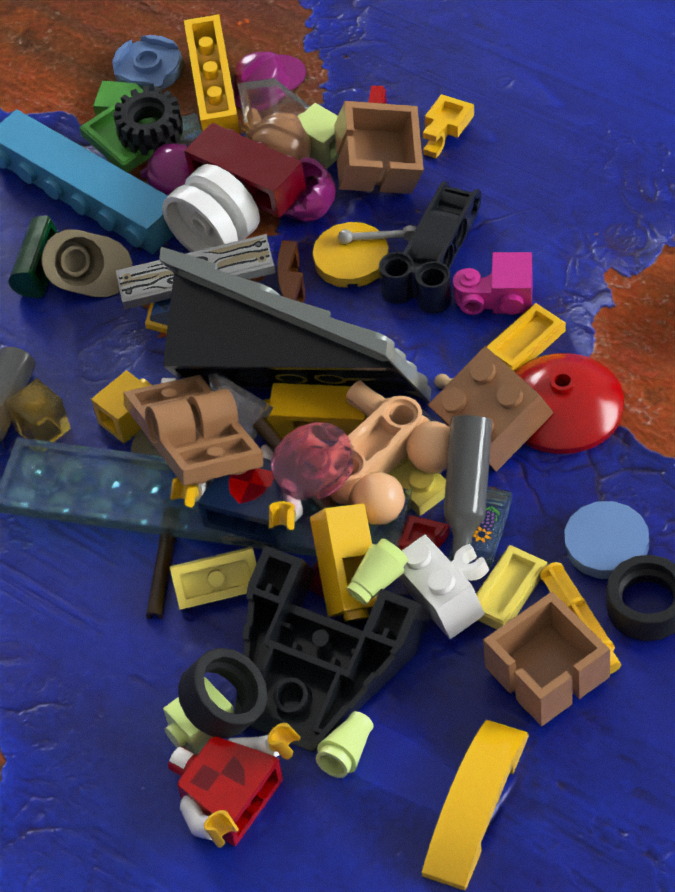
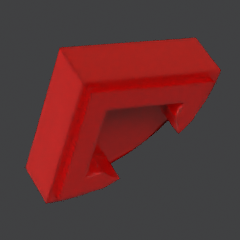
M409 515L397 547L402 551L426 534L439 548L450 534L449 524Z

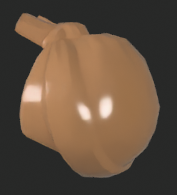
M254 107L248 110L246 115L248 122L242 125L243 130L247 132L246 136L248 139L262 142L269 148L284 155H291L297 160L310 157V137L303 128L298 116L292 113L281 112L261 119Z

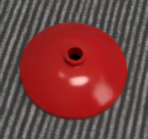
M554 353L535 358L515 371L520 378L543 398L554 412L525 442L526 445L554 454L578 453L601 444L619 426L624 411L623 390L614 373L597 360L573 353Z

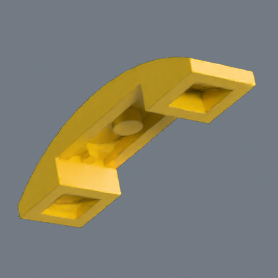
M487 719L482 724L463 758L443 805L425 858L422 877L466 891L482 852V839L510 773L514 774L528 740V732Z

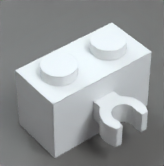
M426 534L402 550L408 558V562L403 567L405 572L399 576L404 588L416 602L421 603L430 613L431 619L449 639H452L485 615L473 586L468 580L472 581L482 578L487 574L489 568L483 557L477 559L474 563L468 564L477 557L470 544L461 547L456 552L453 561H450Z

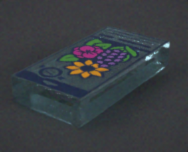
M487 489L486 516L472 537L471 546L477 557L470 564L483 557L488 568L492 567L512 503V492ZM452 542L451 549H450V552H449V553H450V560H451V561H453V559H454V558H453V542Z

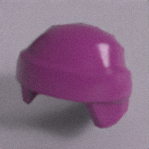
M174 143L158 147L149 158L148 165L140 171L142 179L147 178L148 185L167 196L176 188L185 185L186 179L190 176L184 153L187 146Z

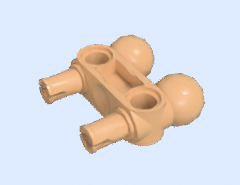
M360 380L354 383L347 392L346 398L348 399L346 402L368 417L335 448L331 449L306 430L301 431L295 437L291 448L296 455L316 469L317 480L325 486L326 492L335 502L346 505L365 504L368 523L372 525H385L397 519L405 503L402 485L389 473L407 456L417 469L426 473H441L446 470L450 427L438 421H430L423 416L421 406L416 400L407 396L384 398Z

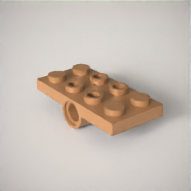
M200 375L123 392L125 408L184 486L202 484L209 479L230 474L240 475L247 470L263 467V451L238 422L237 406L229 389L213 391Z

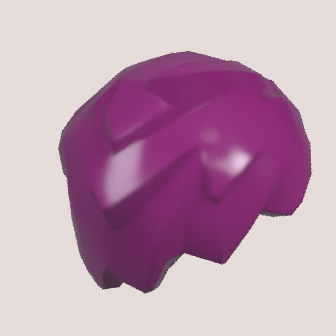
M304 157L298 161L302 162L307 189L283 215L295 220L311 222L323 217L334 202L336 186L331 174L321 163L315 159Z

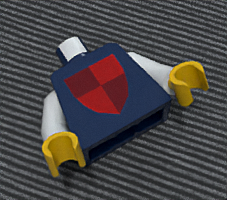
M266 444L260 447L263 451V467L247 470L240 475L230 474L209 479L205 483L197 485L189 484L184 486L178 477H175L172 481L170 499H184V505L190 508L195 505V502L199 501L198 505L204 527L278 546L283 525L287 526V530L293 531L294 523L303 515L297 486L290 482L288 468L280 464L279 459Z

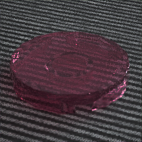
M314 422L300 426L287 434L275 448L271 460L272 475L284 494L296 500H306L305 497L313 496L316 499L327 497L341 488L351 476L354 468L352 462L355 455L354 446L345 432L331 423Z

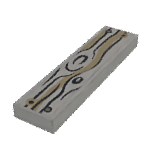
M267 234L186 253L187 255L216 263L218 270L248 280L276 273ZM160 260L116 270L124 309L171 298L174 273Z

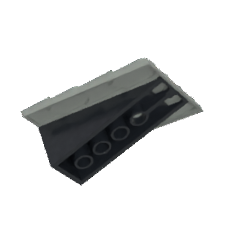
M164 247L160 248L159 260L174 273L163 367L177 378L183 379L200 375L211 389L272 390L273 383L352 386L361 380L374 391H405L430 402L431 388L427 385V377L417 371L416 365L406 360L405 353L395 348L394 341L387 336L330 317L331 313L328 310L280 296L278 292L261 283L218 270L216 263Z

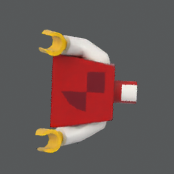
M280 723L270 731L269 735L260 737L230 738L228 740L217 736L210 738L198 755L183 746L178 747L173 752L168 763V769L181 776L177 784L181 797L180 810L192 835L213 840L218 848L225 844L224 839L236 847L283 781L279 759L276 756L281 755L284 759H290L294 752L288 745L293 741L301 739L288 723Z

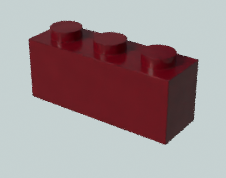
M211 123L184 150L190 175L204 164L216 165L228 171L244 185L259 209L278 218L307 189L302 162L291 155H284L269 148L262 142H255L239 135L232 129H226L215 123Z

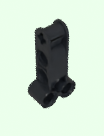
M447 181L441 182L404 253H389L379 262L381 293L386 301L401 304L416 298L418 306L427 313L435 314L448 309L452 301L449 270L479 212L481 204V191L479 189H474L471 192L451 187Z

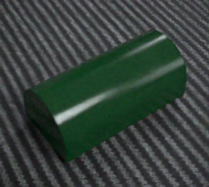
M37 216L30 220L8 280L11 289L24 297L43 298L49 283V279L46 277L42 267V252L47 241L58 233L49 216Z

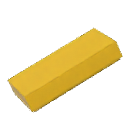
M535 303L486 347L515 372L525 363L537 358L566 332V322Z

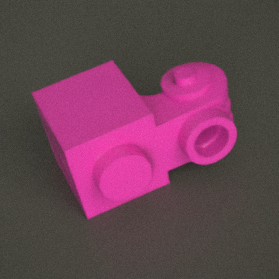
M493 252L492 272L484 278H481L480 273L472 268L458 271L453 277L455 303L464 313L469 315L479 314L484 309H493V314H524L532 307V252Z

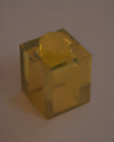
M38 378L6 401L15 430L40 452L71 429L63 400Z

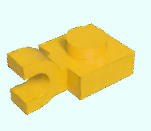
M441 94L425 115L426 129L423 131V138L429 141L423 149V155L437 159L443 150L447 135L458 138L474 117V104Z

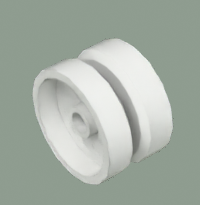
M204 164L198 167L186 179L185 185L176 188L164 199L162 204L163 216L169 229L190 252L244 240L258 227L260 222L259 209L252 195L232 174L216 165Z

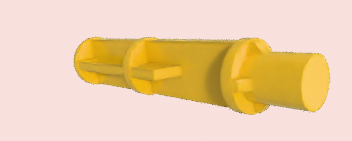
M558 562L545 566L540 573L541 580L549 591L553 592L610 649V674L619 670L621 663L613 652L615 649L613 642L608 638L588 607L586 600L581 596L566 573L564 566Z

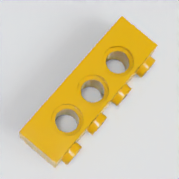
M219 14L184 20L202 131L211 123H215L226 129H232L241 135Z

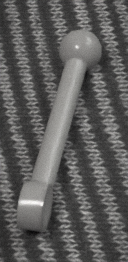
M409 225L404 227L403 230L356 233L344 229L339 232L338 240L345 245L352 242V240L404 238L406 241H410L417 227Z

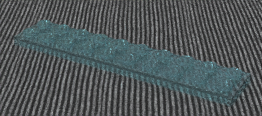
M18 437L0 482V513L158 535L167 534L173 537L263 549L266 545L282 552L317 556L310 516L320 510L289 473L290 482L294 483L298 488L303 515L294 523L293 531L287 530V526L283 525L281 538L278 546L204 527L198 505L199 501L195 502V505L190 508L184 505V499H170L172 481L177 476L162 456ZM402 488L405 495V503L397 519L385 525H372L368 523L372 544L376 545L381 539H386L398 548L400 547V541L412 504V489ZM335 502L338 505V507L347 506L346 504H339Z

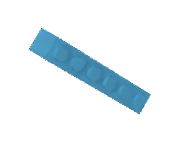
M17 109L0 123V168L11 170L18 174L24 182L28 184L33 183L43 189L51 198L62 200L70 205L78 214L89 216L97 221L105 230L116 232L123 236L132 246L141 247L151 254H154L174 235L169 229L162 211L163 201L167 197L166 194Z

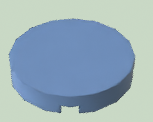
M156 35L141 36V41L132 43V40L124 43L115 52L112 60L117 82L137 83L142 90L143 87L149 86L150 92L154 91L155 86L161 87L163 90L173 85L181 76L184 68L182 55L177 44L166 37Z
M614 501L594 502L581 507L570 517L564 529L565 549L571 564L583 574L598 579H609L611 572L621 562L634 556L647 555L649 550L648 526L642 516L630 506Z

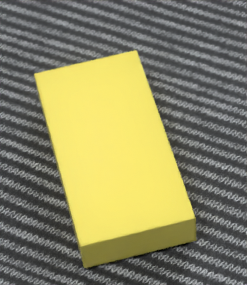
M509 545L476 593L485 613L478 621L499 629L515 618L540 582V573L547 566V561Z

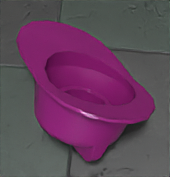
M270 51L247 54L237 63L234 79L231 81L235 106L245 111L253 107L256 110L269 107L304 81L306 76L305 65L295 57L276 54Z

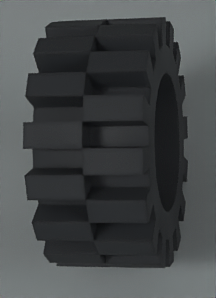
M149 86L143 87L142 93H138L137 89L131 90L132 97L124 94L121 97L122 103H116L113 116L118 138L125 149L129 147L130 152L136 154L138 149H140L141 155H148V150H154L155 152L158 147L164 144H171V141L177 143L180 140L179 134L182 135L183 133L180 106L177 98H172L170 91L166 90L162 94V88L155 86L154 91L150 92ZM145 118H160L154 123L138 124L139 121Z

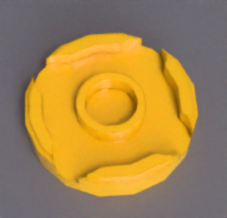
M346 222L334 225L324 231L315 241L312 255L316 272L325 282L348 288V284L358 283V287L368 285L380 277L379 262L385 255L389 254L386 239L352 240V242L346 245L338 240L339 232L344 229L356 233L379 231L377 228L365 223Z

